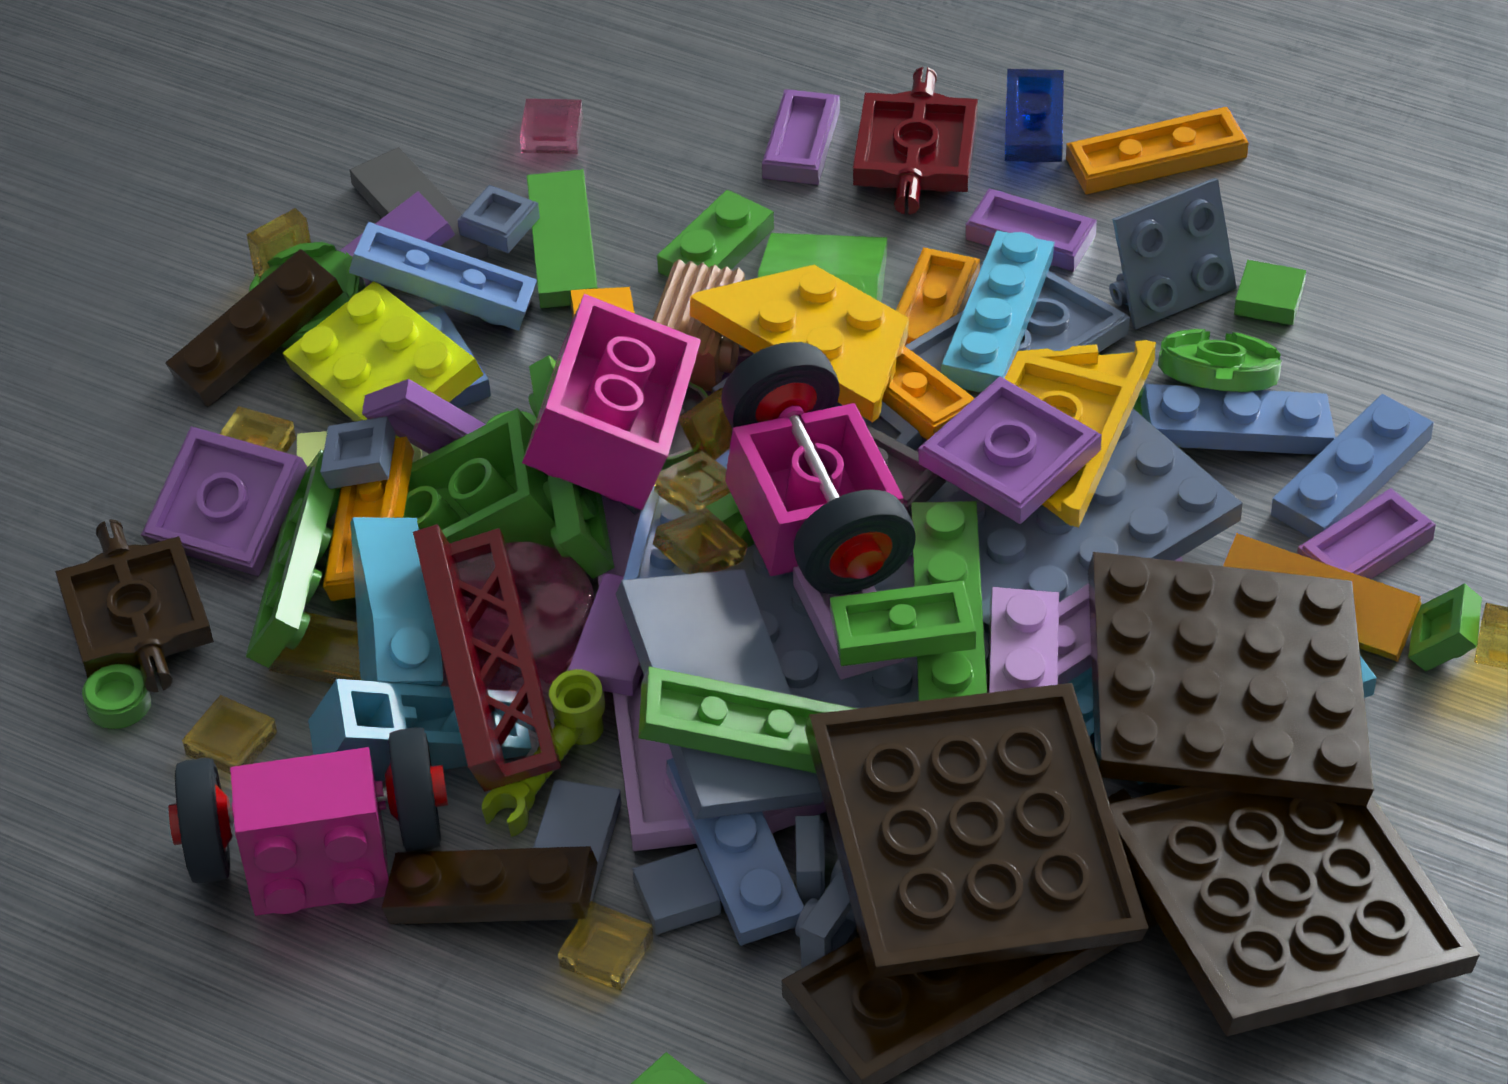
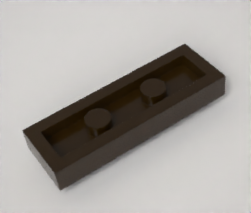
M300 249L166 361L165 364L173 377L206 407H209L344 292L332 274Z
M591 846L396 852L381 908L389 924L586 919L598 862Z

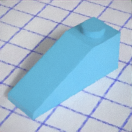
M353 517L350 524L361 681L441 686L443 683L442 655L413 535L414 531L419 530L417 518Z
M336 679L308 720L313 755L369 747L375 781H385V772L391 763L388 743L389 733L400 729L424 728L427 734L432 766L443 765L444 770L468 766L450 688L446 686ZM488 690L490 697L507 706L511 705L518 693L517 691ZM493 712L497 727L503 716ZM517 723L515 724L501 746L504 759L525 756L532 749L527 728Z

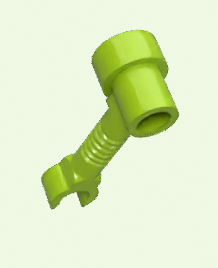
M575 669L566 671L559 675L550 686L549 697L555 716L552 731L560 762L574 744H591L601 737L604 730L602 715L605 711V698L602 684L596 675L586 670ZM540 746L534 752V755L541 753ZM553 771L491 790L482 802V812L486 824H489L500 810L513 808L515 809L514 812L507 819L511 837L520 834L528 825V812L534 804L535 795Z

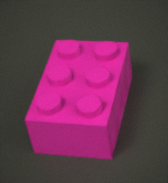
M584 294L561 346L522 464L543 471L549 476L561 478L602 494L611 500L620 501L643 510L668 457L701 340Z

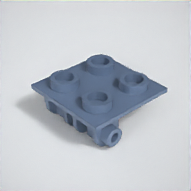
M1217 178L1210 179L1112 219L1122 273L1117 275L1116 282L1110 284L1109 290L1115 304L1118 306L1123 304L1129 306L1134 329H1139L1237 288Z

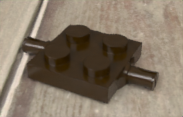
M113 519L109 520L113 538H110L106 523L103 521L96 528V535L99 538L103 553L85 563L55 571L87 679L95 671L114 664L139 665L145 688L150 692H159L154 672H157L164 691L171 686L173 680L165 657L214 642L210 624L179 536L149 545H127L121 522Z

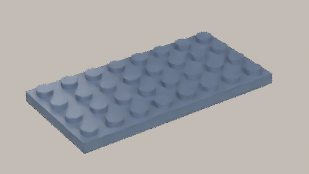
M1134 409L1130 413L1079 528L1068 525L1043 505L1019 524L947 480L927 501H977L986 675L988 674L989 611L992 587L1059 592V602H1061L1089 583L1088 567L1093 552L1175 561L1241 521L1243 504ZM755 544L706 571L745 570L791 695L854 708L918 701L917 657L904 658L903 662L841 680L793 585V572L770 576ZM913 551L906 562L895 573L874 585L876 591L914 587Z

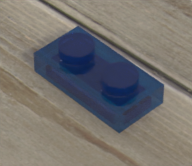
M1007 69L1005 161L1030 163L1062 162L1064 70Z

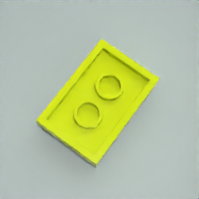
M374 281L362 291L353 295L348 302L316 327L306 332L302 338L282 353L295 373L353 421L367 420L362 415L365 395L406 379L412 380L445 401L450 402L484 375L472 355Z

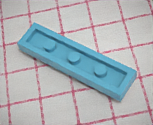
M996 231L942 362L941 373L962 389L981 393L999 376L1005 378L1020 347L1051 266L1055 242L1037 239L1023 232L1007 233Z

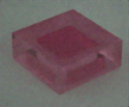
M526 99L520 132L522 153L578 154L583 123L582 100Z

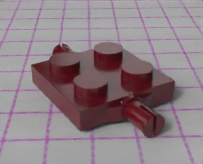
M923 67L914 71L912 91L896 94L865 92L853 164V186L897 188L894 207L897 212L904 215L907 199L908 215L918 211L920 190L968 192L978 118V99L953 98L934 93L937 74L928 67L925 82H923Z

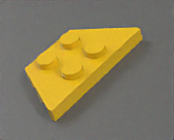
M816 265L707 289L690 296L689 316L753 353L786 342H803L817 347L829 359L837 374L840 387L837 402L842 405L855 403L861 416L872 423L879 418L882 397L886 386H890L896 371V358L901 356L908 337L909 318Z
M1148 340L1135 341L1134 352L1098 355L1097 344L1072 346L1063 351H1053L1048 348L1017 351L1004 379L1102 434L1101 450L1042 504L1070 526L1079 528L1154 363L1156 342Z

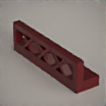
M438 524L414 531V540L468 768L484 792L561 769L505 539L500 528L452 543L448 542ZM492 552L495 569L481 590L461 581L457 566L458 562ZM500 587L504 601L494 597ZM465 596L474 600L469 609ZM487 607L507 616L510 624L495 648L476 639L473 632L474 627ZM514 644L518 659L509 655ZM479 653L488 657V660L486 661L483 667L481 665ZM501 665L522 674L524 684L510 706L490 697L487 690L488 685ZM528 703L530 704L533 718L523 714ZM493 712L503 716L497 727ZM516 723L537 733L541 753L505 764L501 746Z

